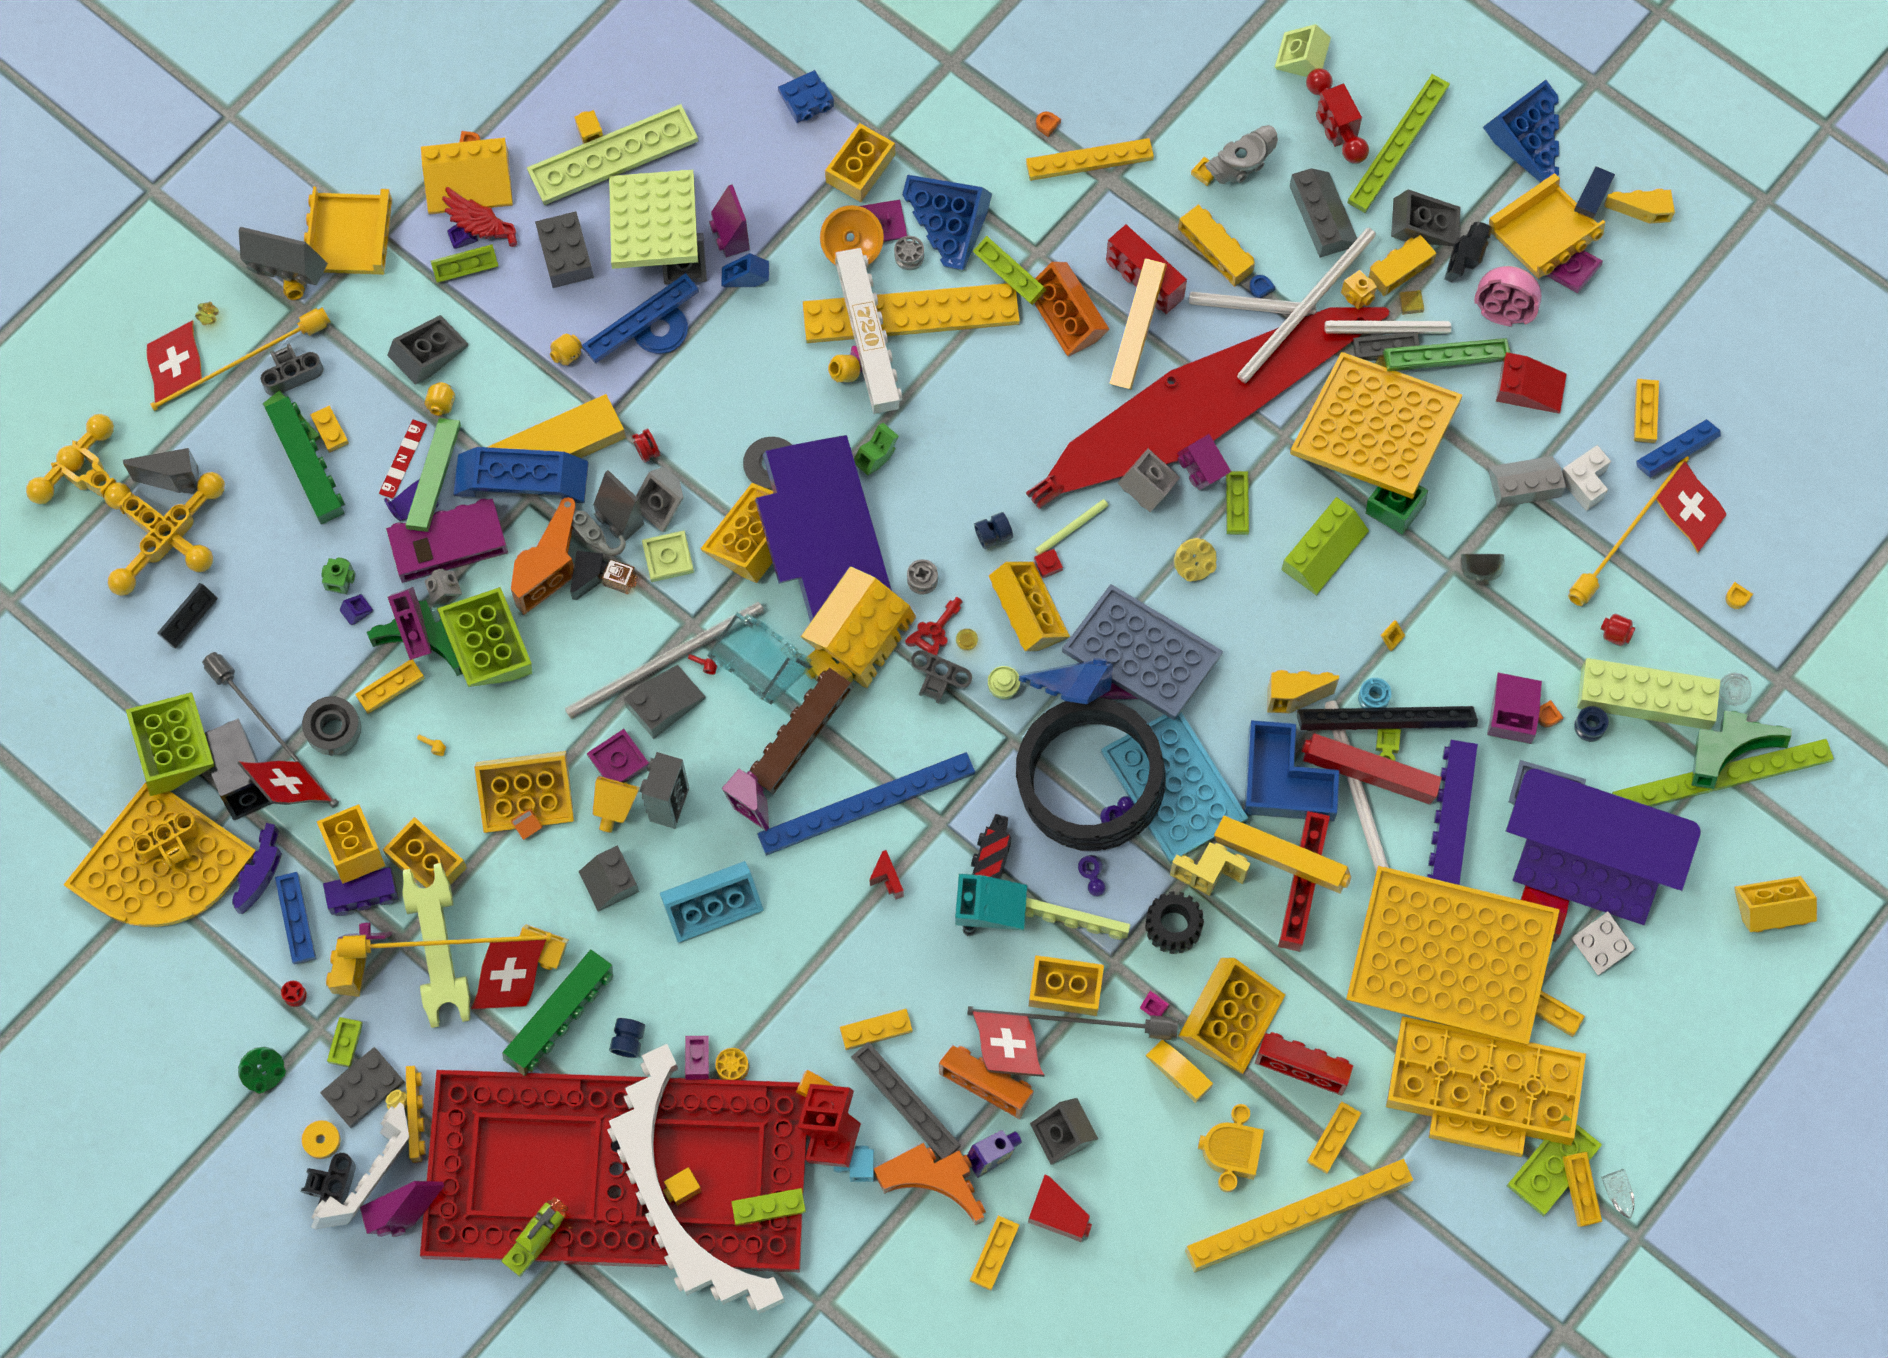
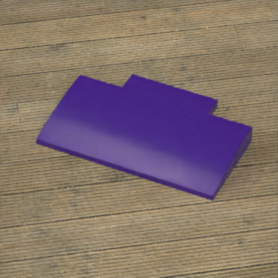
M847 435L765 451L763 459L773 494L757 497L755 502L778 583L781 584L798 579L810 622L849 567L877 578L892 591Z

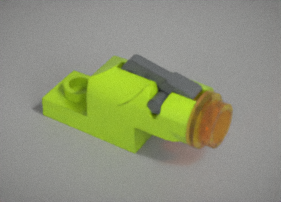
M556 1197L551 1201L548 1200L515 1240L517 1243L501 1262L521 1277L549 1244L551 1235L567 1216L565 1213L568 1211V1207Z

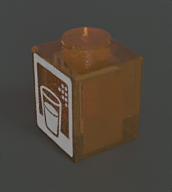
M610 559L602 576V581L605 587L629 594L630 589L635 588L638 576H636L635 567Z

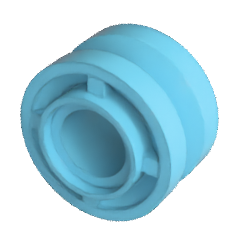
M1380 678L1366 680L1358 694L1360 706L1362 708H1386L1391 698V688L1386 681ZM1376 692L1380 698L1374 699L1369 693Z

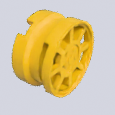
M724 1049L716 1058V1070L722 1080H742L747 1076L749 1072L748 1059L740 1049Z

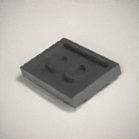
M373 1047L320 1093L346 1124L352 1128L384 1101L392 1091L398 1089L405 1082L379 1051Z

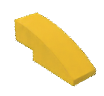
M1161 1040L1146 1054V1057L1194 1103L1201 1099L1213 1086V1083L1198 1068L1164 1040Z

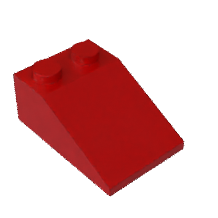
M1506 352L1502 362L1496 402L1560 414L1567 373L1531 357Z

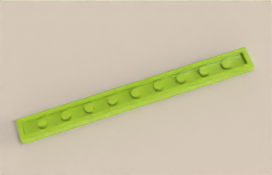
M1822 739L1730 762L1720 772L1714 789L1692 786L1693 772L1613 791L1612 794L1653 807L1829 763L1834 758L1827 739Z

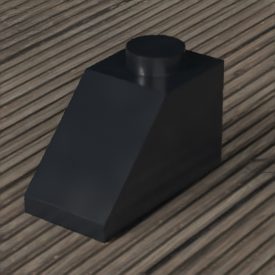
M576 552L570 589L572 600H578L602 582L603 574H605L608 567V562L604 560L603 553Z

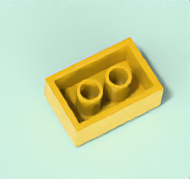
M859 123L825 169L826 183L862 202L894 158L895 143Z
M359 804L316 821L342 884L385 867L379 848Z
M415 817L383 848L386 857L400 870L411 869L415 883L421 888H427L433 884L435 880L434 864L442 863L450 885L467 869L464 860Z
M1035 955L1028 1007L1097 1016L1104 965Z

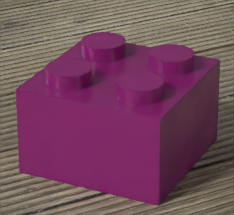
M1210 434L1177 453L1180 465L1187 469L1190 474L1189 480L1191 484L1197 487L1198 490L1203 489L1231 472Z

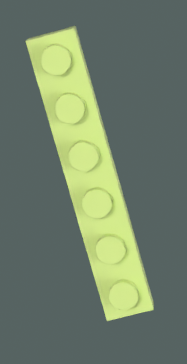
M1026 898L1025 916L1027 917L1036 915L1042 917L1047 922H1063L1065 926L1070 928H1078V926L1087 928V931L1090 933L1109 934V937L1117 940L1127 939L1130 929V924Z

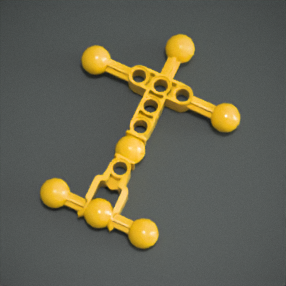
M95 414L90 417L86 423L87 432L78 442L72 440V445L59 449L56 454V462L51 463L52 469L44 477L33 478L26 486V494L30 501L36 504H46L54 495V485L65 476L66 479L80 490L89 489L103 497L109 507L120 510L122 514H126L132 522L148 533L140 542L141 552L126 568H117L110 573L108 587L114 594L123 596L131 593L136 586L135 577L149 562H159L172 547L185 556L186 565L192 571L205 572L213 563V554L208 547L203 545L193 546L183 536L193 525L192 515L207 499H217L223 494L225 490L224 479L215 472L204 473L197 482L198 491L185 505H175L162 516L142 499L135 496L126 484L116 482L114 478H110L104 471L99 458L88 450L96 441H105L113 434V421L106 415ZM85 458L92 464L93 469L87 471L86 475L83 474L79 477L72 472L81 469ZM106 481L103 486H98L99 483ZM139 506L135 511H130L132 507ZM186 515L184 519L177 520L179 516ZM155 518L152 523H146L149 519ZM171 531L169 535L162 536L164 532ZM151 547H156L153 552H147Z

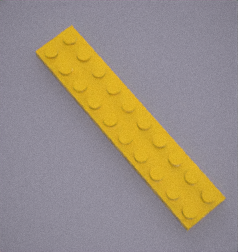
M1008 283L877 295L878 305H876L877 312L882 314L883 324H881V329L886 331L887 336L1019 325L1016 290ZM844 298L803 301L806 343L854 339Z

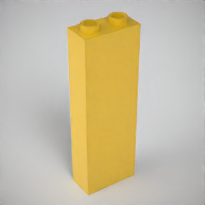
M604 394L488 446V448L562 451L583 458L625 439L626 435L607 394Z

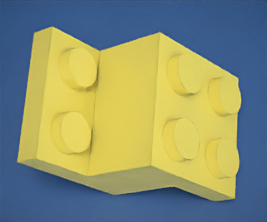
M1210 842L1197 865L1187 856L1183 855L1181 857L1176 855L1172 862L1170 876L1210 896L1222 874L1243 884L1251 863L1247 862L1248 860L1240 854L1234 855L1228 852L1227 848L1223 845Z

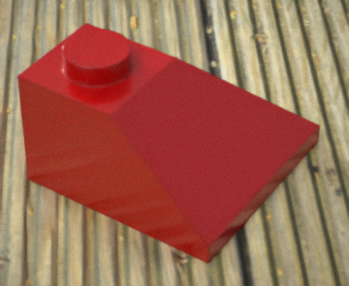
M1525 885L1520 900L1560 909L1552 940L1556 942L1566 919L1569 900Z

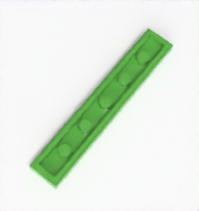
M1507 338L1387 348L1384 349L1383 355L1387 371L1499 362L1503 361L1506 352H1511Z
M438 419L406 521V528L409 530L426 532L429 530L461 427L460 420Z

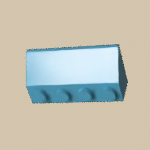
M745 861L660 892L678 943L764 911L751 872Z

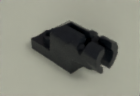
M1474 222L1470 226L1467 235H1463L1455 241L1445 280L1453 282L1463 275L1465 268L1474 269L1483 262L1488 246L1487 238H1490L1492 231L1490 225L1483 222Z

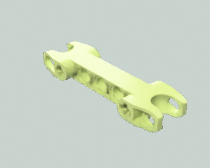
M442 863L434 864L435 880L427 888H420L416 885L411 869L403 870L404 882L402 893L407 914L418 913L423 941L448 940L443 908L453 906V897ZM450 945L424 946L430 983L420 985L423 1008L427 1013L431 1028L439 1027V1009L447 1002H451L458 1007L462 1022L470 1021L471 996L467 977L455 978Z

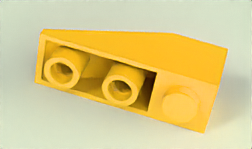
M1661 188L1653 191L1635 190L1630 193L1613 192L1607 195L1604 203L1606 208L1649 224L1671 222L1675 213L1671 190Z

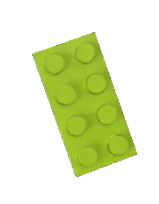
M1564 1115L1561 1121L1571 1120L1567 1115ZM1576 1124L1575 1137L1571 1146L1544 1139L1507 1184V1187L1544 1217L1569 1186L1563 1156L1587 1152L1590 1161L1602 1144Z

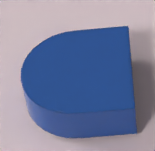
M1256 275L1251 279L1249 289L1255 298L1262 299L1273 292L1275 286L1267 276Z

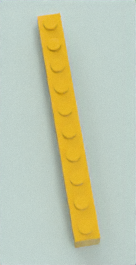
M1401 1159L1190 1244L1186 1247L1185 1252L1195 1273L1408 1187L1413 1182V1178L1405 1160Z

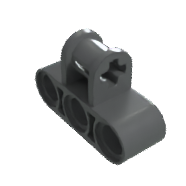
M289 343L287 347L276 352L270 351L276 366L265 370L261 374L260 380L266 393L273 396L279 390L281 393H284L322 375L324 369L316 353L307 352L296 357ZM316 363L315 366L308 367L310 364ZM296 372L293 376H288L289 373ZM270 381H276L274 384H268Z
M919 650L911 657L910 663L912 668L917 672L927 675L919 696L925 695L936 700L938 704L947 684L957 689H965L972 681V674L968 669L929 652ZM919 655L924 656L927 659V664L923 667L917 666L914 662L915 657ZM938 664H944L947 667L948 671L945 675L940 676L935 672V667ZM958 673H965L968 677V682L959 684L955 677Z

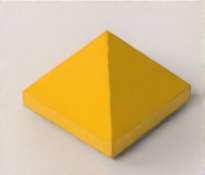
M1394 620L1380 636L1388 649L1392 651L1405 637V634L1398 622Z

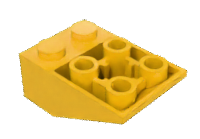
M1286 670L1271 672L1267 687V713L1289 714L1334 694L1339 681V675H1334L1330 672L1311 674L1308 671L1289 673Z

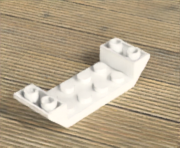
M399 1102L396 1108L391 1106L380 1123L383 1126L380 1134L389 1139L385 1146L386 1148L382 1152L384 1156L378 1155L368 1171L371 1174H364L355 1189L357 1193L351 1192L344 1205L331 1196L326 1202L322 1200L311 1217L314 1219L311 1226L313 1229L349 1224L360 1209V1206L363 1205L401 1153L409 1139L405 1110L402 1103Z

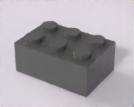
M576 211L535 221L552 288L594 278Z

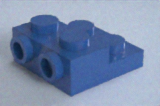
M815 70L778 86V92L796 123L808 121L814 115L825 113L834 107L833 96L826 84L822 83Z

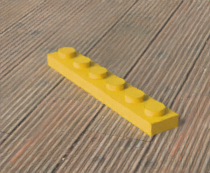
M1150 138L1026 158V166L1029 180L1032 181L1152 161L1154 155Z

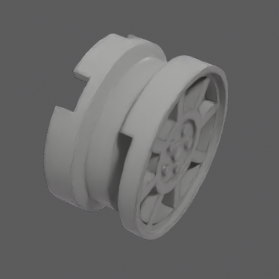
M904 236L896 242L894 247L896 264L905 270H914L920 267L924 261V245L921 240L914 236Z
M924 559L914 561L907 570L909 588L921 595L932 592L938 584L936 566L931 561Z

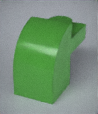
M881 423L877 426L871 440L859 447L854 457L855 465L866 475L877 471L889 460L896 450L894 445L899 436L886 424Z

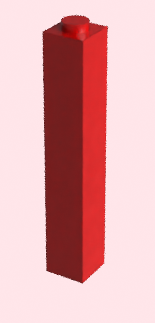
M1315 733L1309 740H1305L1302 747V752L1305 753L1304 762L1325 769L1339 770V774L1429 805L1437 797L1442 778L1440 776Z

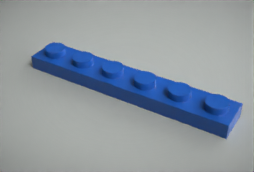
M685 273L582 344L583 350L596 364L699 293L698 287Z

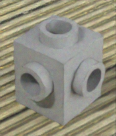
M437 569L425 580L432 604L448 605L462 595L455 571Z

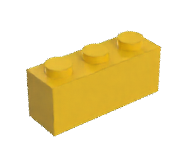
M1421 235L1415 239L1410 238L1404 243L1403 247L1398 250H1392L1387 255V258L1373 263L1370 267L1368 278L1372 279L1379 292L1386 296L1433 264L1437 253Z

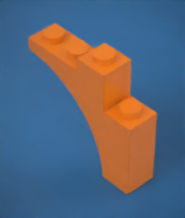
M924 1143L873 1169L874 1175L884 1194L902 1188L933 1190L959 1204L971 1217L975 1225L984 1221L983 1214L986 1211L980 1200L975 1201L972 1195L975 1190L969 1179L964 1180V1178L970 1176L969 1168L972 1167L967 1155L962 1156L960 1150L934 1163L933 1161L936 1160V1157L931 1147L926 1148Z

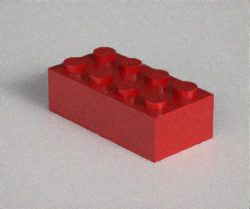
M1125 224L1108 239L1106 261L1112 269H1117L1126 282H1131L1136 287L1145 259L1167 264L1155 305L1157 310H1162L1167 314L1184 299L1187 279Z

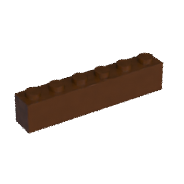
M830 667L819 675L817 685L814 689L810 688L803 698L805 701L800 707L797 706L792 711L790 721L787 725L784 724L780 727L776 734L778 737L773 743L770 742L765 747L763 757L760 761H755L749 770L758 778L757 783L773 795L854 688L851 682Z

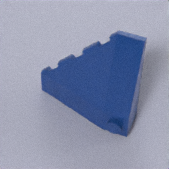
M1544 80L1483 126V129L1492 141L1540 183L1554 173L1557 176L1559 175V167H1555V157L1559 156V141L1555 140L1554 131L1559 129V115H1554V105L1558 104V95L1547 80Z
M907 175L902 195L905 201L910 202L913 206L914 211L912 213L919 225H924L928 232L926 237L933 249H937L942 256L940 259L941 263L947 268L965 270L987 216L992 193L979 186Z
M1094 658L1093 661L1024 673L1019 676V681L1026 683V681L1031 680L1030 686L1037 689L1046 687V693L1053 696L1061 694V699L1064 701L1088 704L1111 690L1113 664L1107 663L1106 659Z

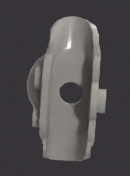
M1270 125L1262 126L1250 134L1242 136L1235 143L1231 141L1226 144L1223 151L1221 150L1218 156L1209 160L1205 166L1220 184H1225L1229 181L1241 183L1253 171L1257 172L1263 168L1267 156L1276 148L1278 142L1277 132ZM1239 149H1244L1247 152V156L1244 158H1238L1235 154Z

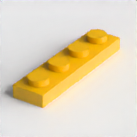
M414 1065L405 1067L409 1158L413 1163L422 1162V1155H426L425 1141H421V1132H425L424 1118H420V1109H424L423 1095H419V1086H423L422 1072H418Z

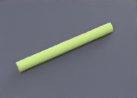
M1104 499L1038 546L1035 552L1039 555L1048 551L1108 507V503Z

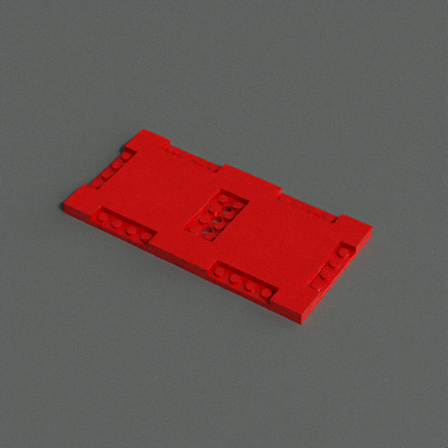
M436 1070L427 1181L443 1182L444 1187L423 1214L420 1257L422 1259L470 1261V1259L502 1260L517 1243L515 1240L532 1218L536 1216L545 1203H548L564 1219L551 1235L549 1244L534 1260L535 1262L657 1268L658 1266H668L664 1258L668 1255L665 1247L660 1249L655 1235L659 1234L655 1225L650 1226L645 1215L649 1210L646 1204L641 1206L636 1192L640 1191L637 1183L631 1184L626 1171L630 1170L628 1163H622L618 1153L612 1150L613 1141L607 1130L611 1128L610 1120L634 1109H629L624 1099V1096L628 1095L625 1088L648 1077L527 1073L526 1076H523L519 1072ZM670 1078L658 1106L653 1146L658 1182L664 1199L674 1217L700 1247L735 1269L800 1273L802 1214L736 1226L732 1201L799 1188H802V1193L804 1194L806 1134L798 1128L806 1097L796 1092L800 1082L719 1079L685 1080V1078ZM616 1163L623 1166L622 1173L612 1175L610 1173L611 1166ZM689 1167L702 1192L677 1206L674 1200L669 1202L663 1192L666 1189L664 1181ZM612 1187H619L621 1189V1195L616 1199L608 1196V1192Z

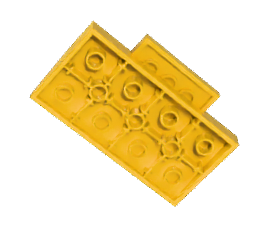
M1402 1016L1386 1107L1431 1116L1428 1138L1517 1157H1522L1525 1136L1542 1140L1546 1139L1551 1142L1571 1146L1575 1137L1586 1054L1531 1042L1525 1045L1453 1026ZM1564 1115L1571 1119L1569 1121H1561Z

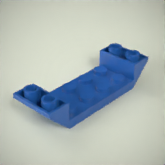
M475 447L458 454L453 495L476 497V491L560 495L562 499L569 497L575 503H585L589 463L584 459L562 451Z

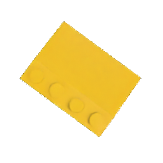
M505 138L421 146L422 169L429 215L445 213V208H450L442 201L443 196L450 198L445 191L446 187H449L466 200L472 199L484 207L513 206L509 155Z
M751 483L700 549L741 577L757 583L773 562L755 499L773 494V491Z
M566 751L476 762L474 768L484 833L515 829L511 820L531 808L542 825L574 822Z
M1220 958L1178 1037L1202 1053L1243 1074L1285 994L1237 959Z

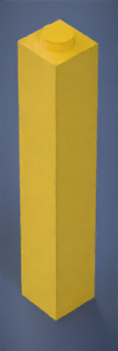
M1223 816L1214 834L1217 843L1337 893L1341 894L1343 888H1347L1350 884L1351 875L1348 866L1227 816Z

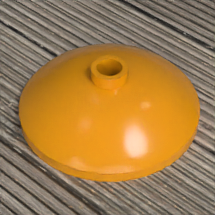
M847 205L834 210L826 217L820 230L822 251L834 265H836V252L861 248L862 254L867 256L869 265L878 257L883 246L884 234L878 218L871 211L860 206ZM848 233L854 235L852 241L847 240L846 236Z

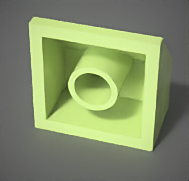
M1316 24L1284 32L1275 68L1305 77L1314 69H1323L1331 37Z

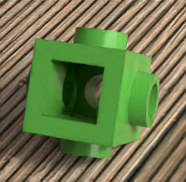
M340 557L336 559L329 558L327 565L323 566L321 577L323 578L322 584L325 590L347 594L350 583L353 584L355 579V571L347 559Z

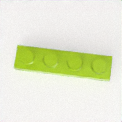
M988 236L972 251L1031 305L1047 290Z

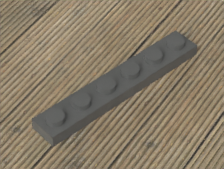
M869 1042L851 1056L854 1063L941 1160L953 1154L961 1147V1144Z

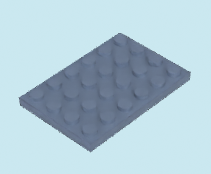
M1112 584L1109 585L1062 648V653L1079 663L1093 661L1094 658L1106 659L1107 663L1113 664L1111 681L1113 684L1174 721L1223 653L1219 648Z

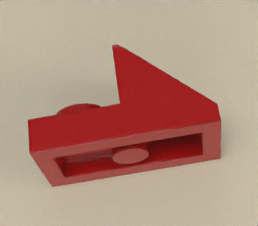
M884 850L870 877V886L885 881L884 884L888 894L893 893L895 900L904 897V890L888 852Z

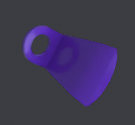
M419 480L412 483L392 501L387 498L384 499L388 509L397 520L403 521L408 518Z

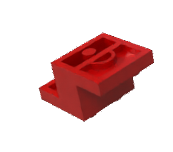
M809 1085L798 1128L811 1138L805 1161L808 1163L849 1168L861 1125L858 1120L848 1113L854 1090L850 1087Z

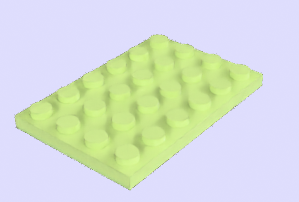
M693 170L609 176L612 269L698 262Z

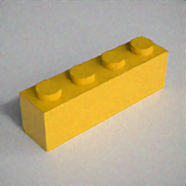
M1198 204L1179 219L1178 229L1234 287L1253 273L1255 261L1252 255L1244 252L1239 242L1235 238H1231L1226 233L1225 228L1212 219L1207 209H1203Z

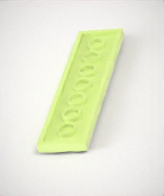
M680 104L527 167V171L543 204L546 205L607 180L609 176H617L699 141Z

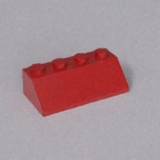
M1265 1033L1255 1064L1332 1093L1343 1095L1354 1066L1349 1064L1347 1059L1342 1057H1336L1335 1059L1327 1056V1052L1315 1048L1311 1050L1306 1048L1302 1042L1284 1040V1037L1278 1033Z

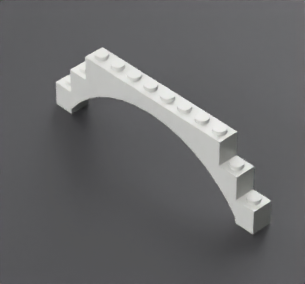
M668 1044L641 1055L644 1061L640 1064L645 1076L650 1075V1077L625 1088L628 1095L624 1096L628 1108L634 1109L610 1120L611 1128L607 1130L612 1141H618L621 1149L617 1150V1153L622 1163H628L630 1170L626 1171L631 1184L637 1183L640 1191L636 1192L641 1206L646 1204L649 1210L645 1215L650 1226L655 1225L659 1234L655 1235L660 1249L665 1247L668 1255L664 1258L670 1270L674 1268L678 1277L674 1278L679 1291L685 1290L688 1296L714 1284L713 1287H710L715 1300L720 1299L723 1305L749 1293L750 1295L746 1299L751 1310L757 1309L758 1314L784 1303L783 1295L774 1277L765 1279L750 1275L718 1260L700 1247L686 1233L671 1212L658 1182L653 1142L658 1106L672 1073L678 1070V1067Z

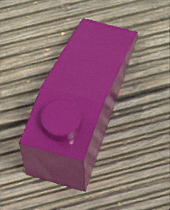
M414 587L388 596L387 598L409 659L412 660L432 653Z

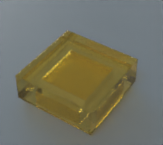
M1421 290L1399 293L1402 315L1424 312Z

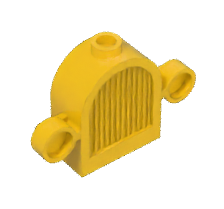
M1237 1104L1233 1107L1231 1118L1234 1123L1225 1122L1215 1125L1206 1136L1200 1135L1198 1149L1202 1150L1203 1157L1208 1166L1222 1173L1218 1179V1186L1223 1192H1232L1236 1188V1176L1252 1180L1256 1176L1264 1130L1243 1125L1250 1117V1110L1244 1104Z

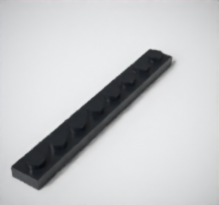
M1473 706L1297 710L1300 730L1307 731L1477 727L1478 718Z

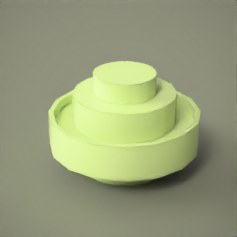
M1009 666L995 668L988 677L989 691L999 699L1012 698L1020 689L1019 674Z

